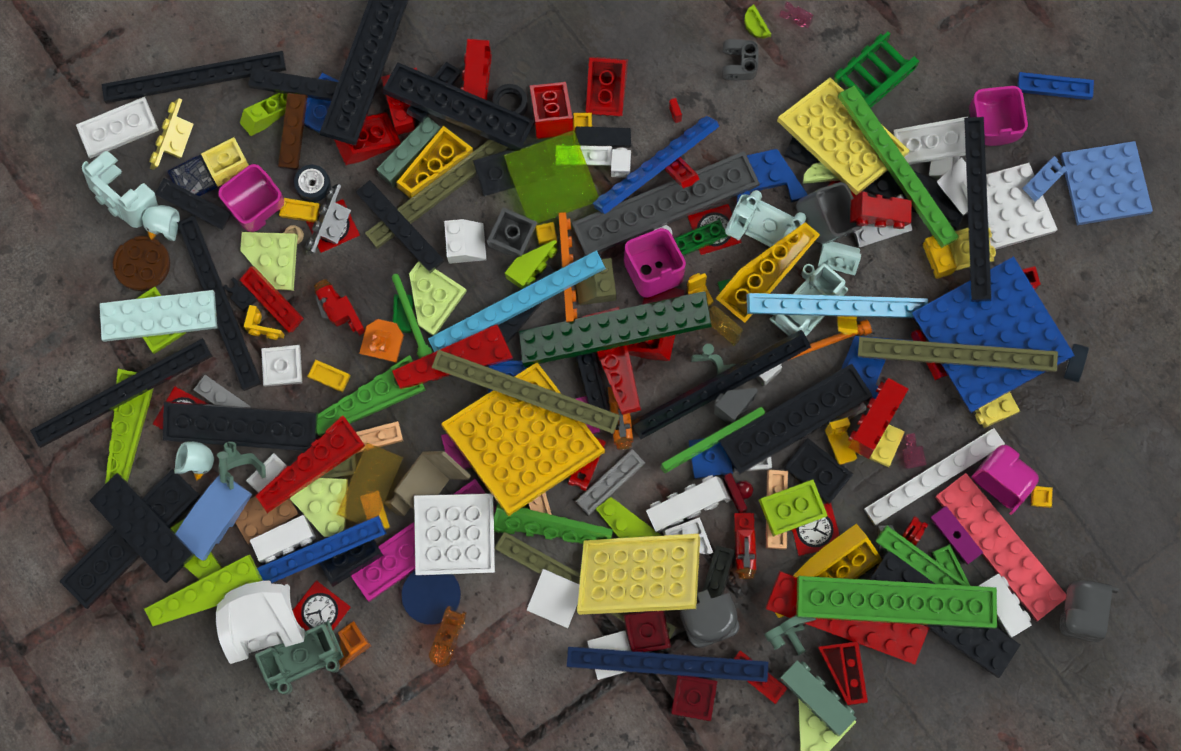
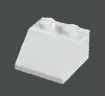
M465 219L444 221L449 264L486 260L483 223Z

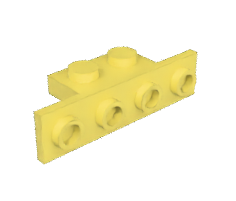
M180 98L169 105V117L162 124L164 131L162 136L159 135L155 144L158 146L157 150L152 153L149 160L151 162L150 169L152 170L159 166L163 152L179 159L183 155L193 123L177 117L182 102Z

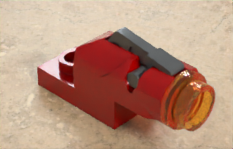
M326 279L314 285L316 300L323 319H329L336 326L348 322L352 331H357L359 336L365 333V329L347 296L341 298L334 290L333 285Z
M734 513L736 573L739 579H754V574H756L754 513Z

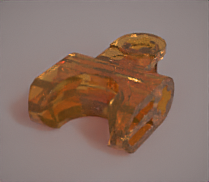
M447 606L440 629L435 636L429 653L430 660L438 667H446L450 664L467 612L463 611L461 614L451 610L452 607ZM444 636H451L450 639H444Z

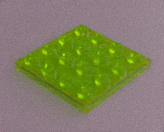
M574 130L504 155L525 216L538 222L537 224L558 217L559 213H569L591 205L599 197Z

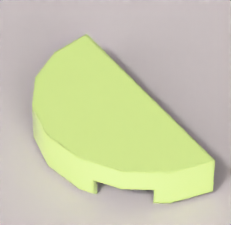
M819 162L807 169L804 174L803 184L840 180Z

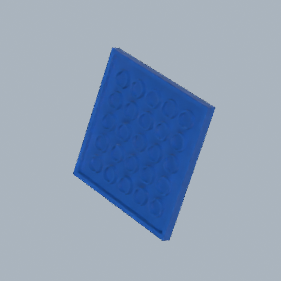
M1014 256L990 269L991 301L971 302L970 280L912 312V316L928 342L1058 351L1057 366L1074 357V353ZM942 364L970 413L1047 372Z

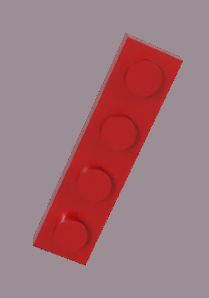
M251 266L241 277L240 281L289 333L293 332L304 320L254 266Z

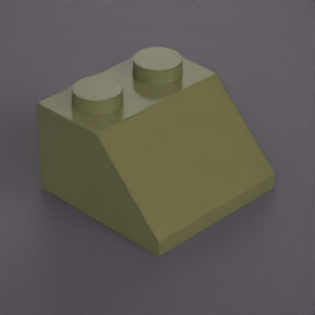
M611 258L601 259L606 269L576 284L579 306L616 301Z

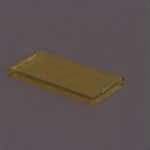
M367 443L337 515L357 524L379 516L403 457Z

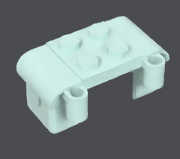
M104 151L90 164L85 161L82 165V171L89 189L96 195L95 199L101 205L105 204L109 207L108 210L113 216H119L131 227L138 228L143 226V213L149 207L158 206L155 193L144 183L134 191L130 189L122 197L114 192L108 184L118 177L122 171L115 165L118 160L108 151Z
M755 190L750 195H741L725 229V233L737 240H740L745 233L771 247L805 223L806 216L804 213L799 212L793 217L761 201V192Z
M806 264L802 270V277L806 281L793 294L844 296L848 288L844 286L845 280L828 265L822 264L815 270L813 265ZM772 314L774 316L769 320L788 336L801 329L805 336H807L825 316Z

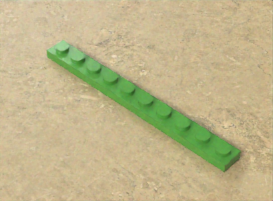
M853 86L840 92L838 95L839 100L907 199L912 200V206L940 247L943 248L956 241L959 236L857 88Z

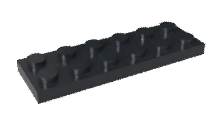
M116 473L89 500L163 582L168 583L195 555L119 473Z

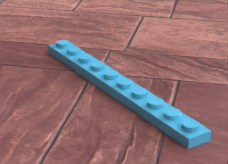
M596 250L428 338L434 352L489 327L496 324L499 325L606 268Z
M747 294V314L914 318L912 312L928 304V298Z

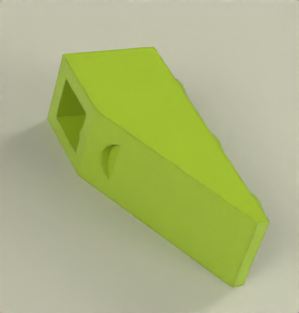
M275 94L243 110L240 124L250 136L265 130L285 114L288 94Z
M553 240L516 258L505 272L506 279L520 289L533 284L538 272L542 273L546 268L547 260L549 258L552 259L558 251L557 241Z

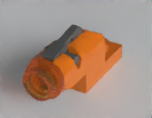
M608 387L610 412L621 415L613 434L614 445H616L618 450L632 448L633 434L630 413L622 415L612 388Z

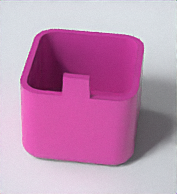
M660 228L631 239L625 244L624 265L641 296L646 298L652 297L677 287L683 282L686 262L669 230ZM657 262H660L663 266L661 268H657L655 264ZM648 266L652 271L650 274L644 275L641 272V268Z

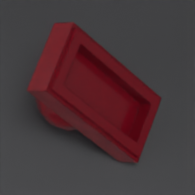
M729 473L724 476L723 481L738 513L746 512L747 506L743 499H748L752 496L753 486L745 480L735 483L732 474Z

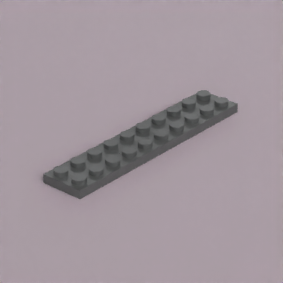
M745 151L695 171L700 180L690 187L683 189L674 180L625 200L606 214L599 211L572 222L585 256L596 250L600 253L758 187L760 183Z

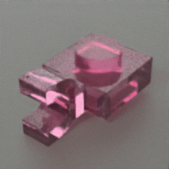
M786 2L785 8L789 12L781 10L779 16L785 19L793 17V21L797 25L809 28L814 15L800 7L795 8L791 3Z
M915 433L907 434L904 436L907 449L902 450L906 469L926 466L923 447H916Z

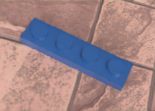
M1019 72L1017 87L1022 90V93L1091 100L1093 98L1094 80Z

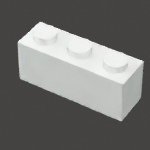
M302 515L251 539L250 542L259 562L268 564L277 560L276 557L282 554L286 556L295 552L294 549L299 546L306 547L312 544V540L316 539L307 517Z
M997 574L979 585L980 587H997V624L1010 638L1032 626L1030 616L1025 610L1022 611L1019 606L1020 601L1018 597L1010 592L1008 588L1009 583L1004 576L1001 577L1000 574Z

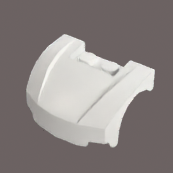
M271 581L245 584L228 592L224 599L217 604L216 627L218 638L230 664L248 659L251 652L284 643L285 647L304 642L305 630L301 628L295 619L290 601V586L288 584L285 586L282 584H271Z

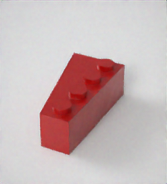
M887 378L885 383L881 381L876 390L879 393L876 399L872 397L867 406L870 410L867 415L862 414L857 423L860 425L857 432L853 430L848 439L851 442L848 448L869 459L909 389L890 378Z

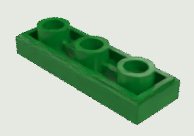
M719 219L676 237L674 240L682 255L685 256L725 239L728 235L725 233V229ZM695 237H700L701 240H695Z

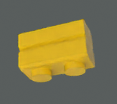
M934 236L926 238L923 247L931 268L934 269L935 278L938 279L953 274L957 266L949 245L941 248Z

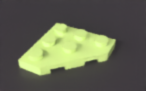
M242 232L240 251L276 290L294 291L298 235L292 233Z
M418 261L409 273L417 322L420 328L434 336L467 290L436 269L429 273Z
M318 478L290 498L324 537H330L345 530L348 479Z
M798 698L800 751H830L856 723L854 721L837 737Z

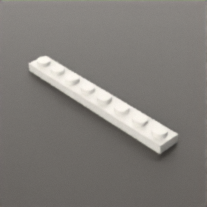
M995 428L869 505L864 511L875 526L988 456L998 446L1005 445Z

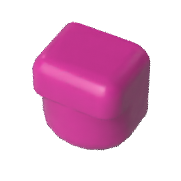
M1019 87L980 89L975 93L969 105L970 117H984L986 146L1010 144L1019 140L1024 135L1028 127L1023 93Z
M256 164L247 166L219 189V197L227 209L248 232H256L266 224V220L279 211L285 203L279 188L270 176Z
M1000 445L987 456L971 478L1001 504L1011 509L1009 514L1012 515L1034 490L1039 482V476L1035 470L1019 459L1020 454L1012 447Z

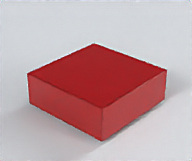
M671 99L669 101V110L675 123L681 122L682 113L677 99Z

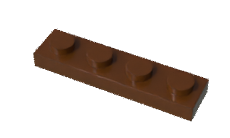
M292 93L287 95L278 165L280 168H299L308 98L306 95Z

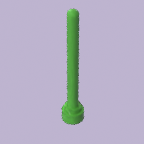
M393 274L392 280L419 347L417 348V355L420 359L433 352L431 347L425 344L399 275Z

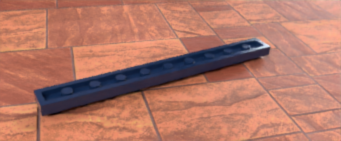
M568 647L567 667L754 682H767L768 662Z

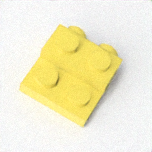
M234 137L201 153L218 187L224 185L249 166Z
M968 228L955 231L959 238L948 244L957 266L955 271L970 267ZM989 228V238H991V237H992V233H991V230H990V228ZM989 239L990 262H993L996 251L991 246Z
M1008 392L976 410L975 417L977 422L986 428L1019 413L1020 410L1011 393Z
M888 425L869 459L890 467L905 431Z

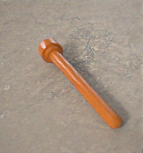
M867 319L860 321L857 324V334L845 335L838 333L811 343V348L793 358L858 334L869 335L872 333L870 323Z

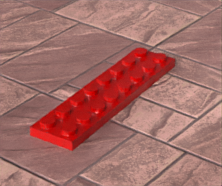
M779 571L765 607L767 610L789 618L797 615V577ZM816 618L814 621L805 623L850 641H858L861 645L912 664L916 663L929 630L923 624Z

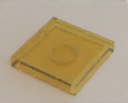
M713 306L709 310L712 327L735 346L740 340L743 329L717 306Z

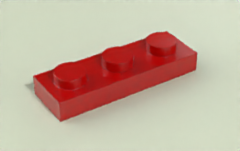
M681 157L664 169L683 189L692 186L700 180L698 174Z
M741 650L734 658L740 660H752ZM769 673L767 682L747 681L774 704L778 702L788 689Z

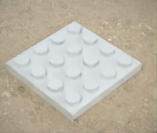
M1029 163L986 174L988 227L992 233V237L989 239L991 246L995 250L1052 234L1058 230L1043 195L1035 202L1022 189L1034 176ZM964 180L961 186L967 198V180Z
M491 493L414 495L415 575L495 572L493 495Z

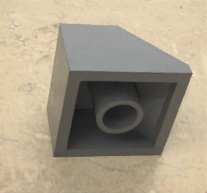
M503 207L487 240L488 247L507 255L522 256L538 222Z
M758 389L729 390L725 395L721 393L715 401L714 414L726 424H732L740 419L756 399Z

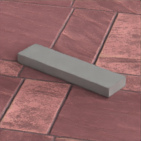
M631 449L575 502L589 516L645 465V462Z

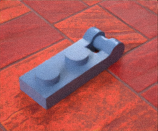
M1055 156L1022 188L1035 202L1068 170L1057 162L1058 159Z

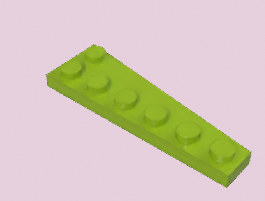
M118 369L116 384L135 375L137 372ZM154 388L113 409L114 419L111 427L112 437L109 445L110 453L105 483L116 473H119L128 482Z
M247 555L144 610L152 626H156L215 607L231 590L245 584L263 581L251 555Z

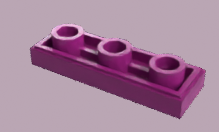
M947 506L930 517L966 565L983 554V551ZM953 533H957L959 538H954Z

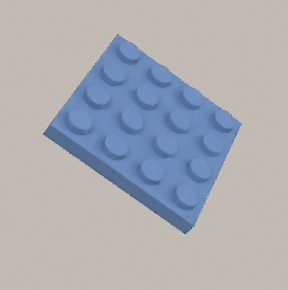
M1135 141L1064 152L1060 155L1063 166L1068 169L1065 172V177L1077 225L1152 213L1153 210Z

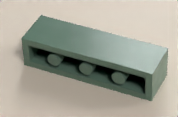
M427 116L423 123L421 122L377 168L379 177L394 188L399 178L439 132L441 127Z
M797 660L779 680L837 737L840 736L857 719L854 716L855 712L847 704L843 706L838 701L840 697L833 690L829 692L824 687L825 682L819 676L814 677L809 672L811 669L803 661L800 663Z

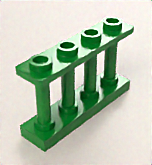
M888 31L884 35L880 34L877 36L874 44L871 46L867 45L861 51L859 57H853L844 70L841 68L834 75V81L837 84L842 81L848 88L855 86L870 109L910 75L919 63L915 56L910 60L904 59L887 42L891 35ZM882 47L900 64V69L896 72L892 71L874 53ZM869 58L887 76V80L884 83H879L861 64ZM856 70L874 88V92L870 95L865 94L848 75Z

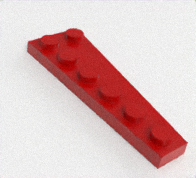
M616 307L605 311L589 314L583 317L620 310V308ZM628 345L597 351L622 415L640 411L641 406Z
M498 324L440 349L482 366H491L513 359ZM438 351L392 371L400 390L450 376L448 373L432 368Z
M344 415L331 425L319 440L316 439L306 452L301 453L293 464L287 466L279 476L275 477L256 495V498L267 513L365 447Z

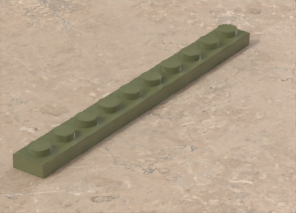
M488 140L397 210L410 224L477 175L473 160L507 151L511 148ZM382 221L365 233L377 249L395 236Z
M859 337L858 357L1057 372L1058 351Z
M438 350L432 368L613 434L621 416Z
M506 532L502 534L494 548L496 551L539 575L545 569L580 585V574ZM633 612L609 614L625 622L624 614ZM667 623L669 638H671L676 627Z

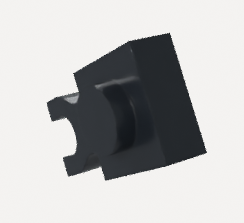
M233 277L231 280L235 283L234 287L229 288L227 285L223 287L227 292L233 294L230 298L245 312L249 305H253L258 299L244 285L240 288L239 282Z

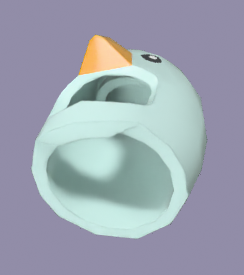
M165 205L147 208L143 213L142 220L149 238L153 240L157 234L163 233L167 240L175 241L179 229L177 224L180 221L179 212Z
M194 441L182 443L176 455L174 472L176 474H184L192 470L196 481L199 480L213 466L214 456L212 451L202 443Z

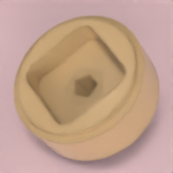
M291 225L284 231V233L297 234V244L303 240L304 233L297 226Z

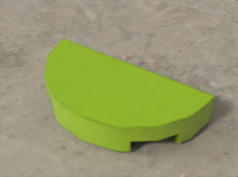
M753 4L745 14L744 24L746 30L757 38L771 37V32Z

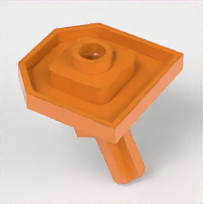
M377 319L367 325L359 354L397 363L404 337L397 323Z

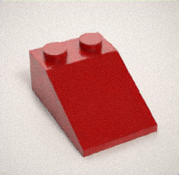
M589 57L586 113L623 116L628 59Z
M566 82L530 85L536 138L573 135V117Z
M387 113L366 117L356 146L334 139L345 165L363 162L401 144Z
M675 335L628 345L629 354L650 360L670 361Z

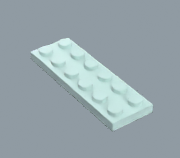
M209 290L100 303L102 341L217 329L215 292Z

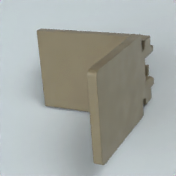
M444 451L422 452L394 490L396 493L394 498L386 500L384 504L396 515L405 516L411 507L414 509V495H438L449 479H469L471 475Z

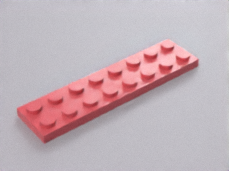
M967 473L935 496L943 508L945 506L949 508L983 551L981 555L994 571L1000 574L1001 577L1004 576L1009 583L1008 588L1018 597L1021 604L1036 622L1066 599V593Z

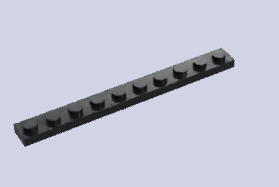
M283 51L104 83L102 84L103 98L107 104L248 78L251 76L252 68L274 72L286 71L285 57Z
M984 117L964 118L971 302L991 301L992 299Z
M195 215L177 222L203 290H213L215 292L217 326L243 391L262 384Z
M801 329L631 422L639 438L643 439L717 399L721 393L725 394L729 390H734L808 350L811 346Z
M202 338L30 431L38 447L42 448L213 357Z

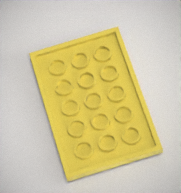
M829 78L781 114L777 122L841 182L848 185L855 195H858L888 171V169L839 100L838 95L844 90L833 79ZM884 127L904 157L908 155L909 149Z
M699 534L584 540L577 605L578 614L696 609L700 552Z

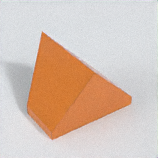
M354 621L338 632L340 636L339 646L344 655L339 660L340 669L371 647V644Z

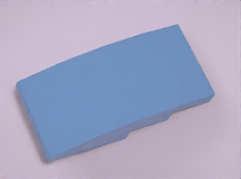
M220 474L194 505L175 533L195 556L202 561L207 559L215 544L220 543L228 528L233 527L252 496V493L235 481H233L234 489L230 490L226 483L220 481Z

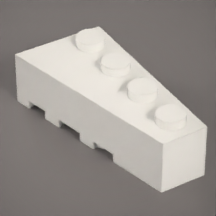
M710 475L702 479L703 483L697 486L695 484L684 488L685 492L681 494L676 492L667 497L668 500L662 503L657 501L651 504L650 509L646 510L655 531L660 533L684 522V518H694L701 514L703 509L705 511L712 510L722 500H725L726 503L732 501L723 479Z

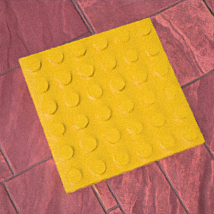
M538 363L533 364L515 376L518 379L561 394ZM494 390L441 423L442 428L508 517L605 453V449L585 423Z

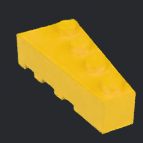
M443 126L399 178L397 188L409 198L414 197L473 152V148Z

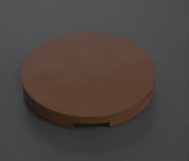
M136 236L123 245L121 244L113 258V270L117 279L126 288L134 291H148L153 287H157L165 280L170 269L168 251L161 242L155 238L151 240L149 236Z

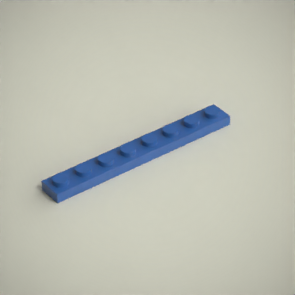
M708 116L700 119L696 125L687 129L677 139L671 141L667 147L658 151L654 157L644 162L637 170L629 173L624 180L615 184L607 193L599 196L593 202L594 207L603 214L609 212L719 127L717 120Z
M377 516L257 569L263 581H271L273 583L387 533L380 516Z

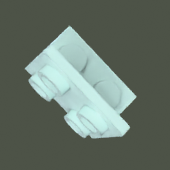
M833 241L822 244L818 266L826 264L832 270L855 275L861 259L860 249Z

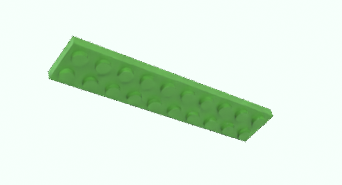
M798 576L797 617L995 629L997 628V587Z

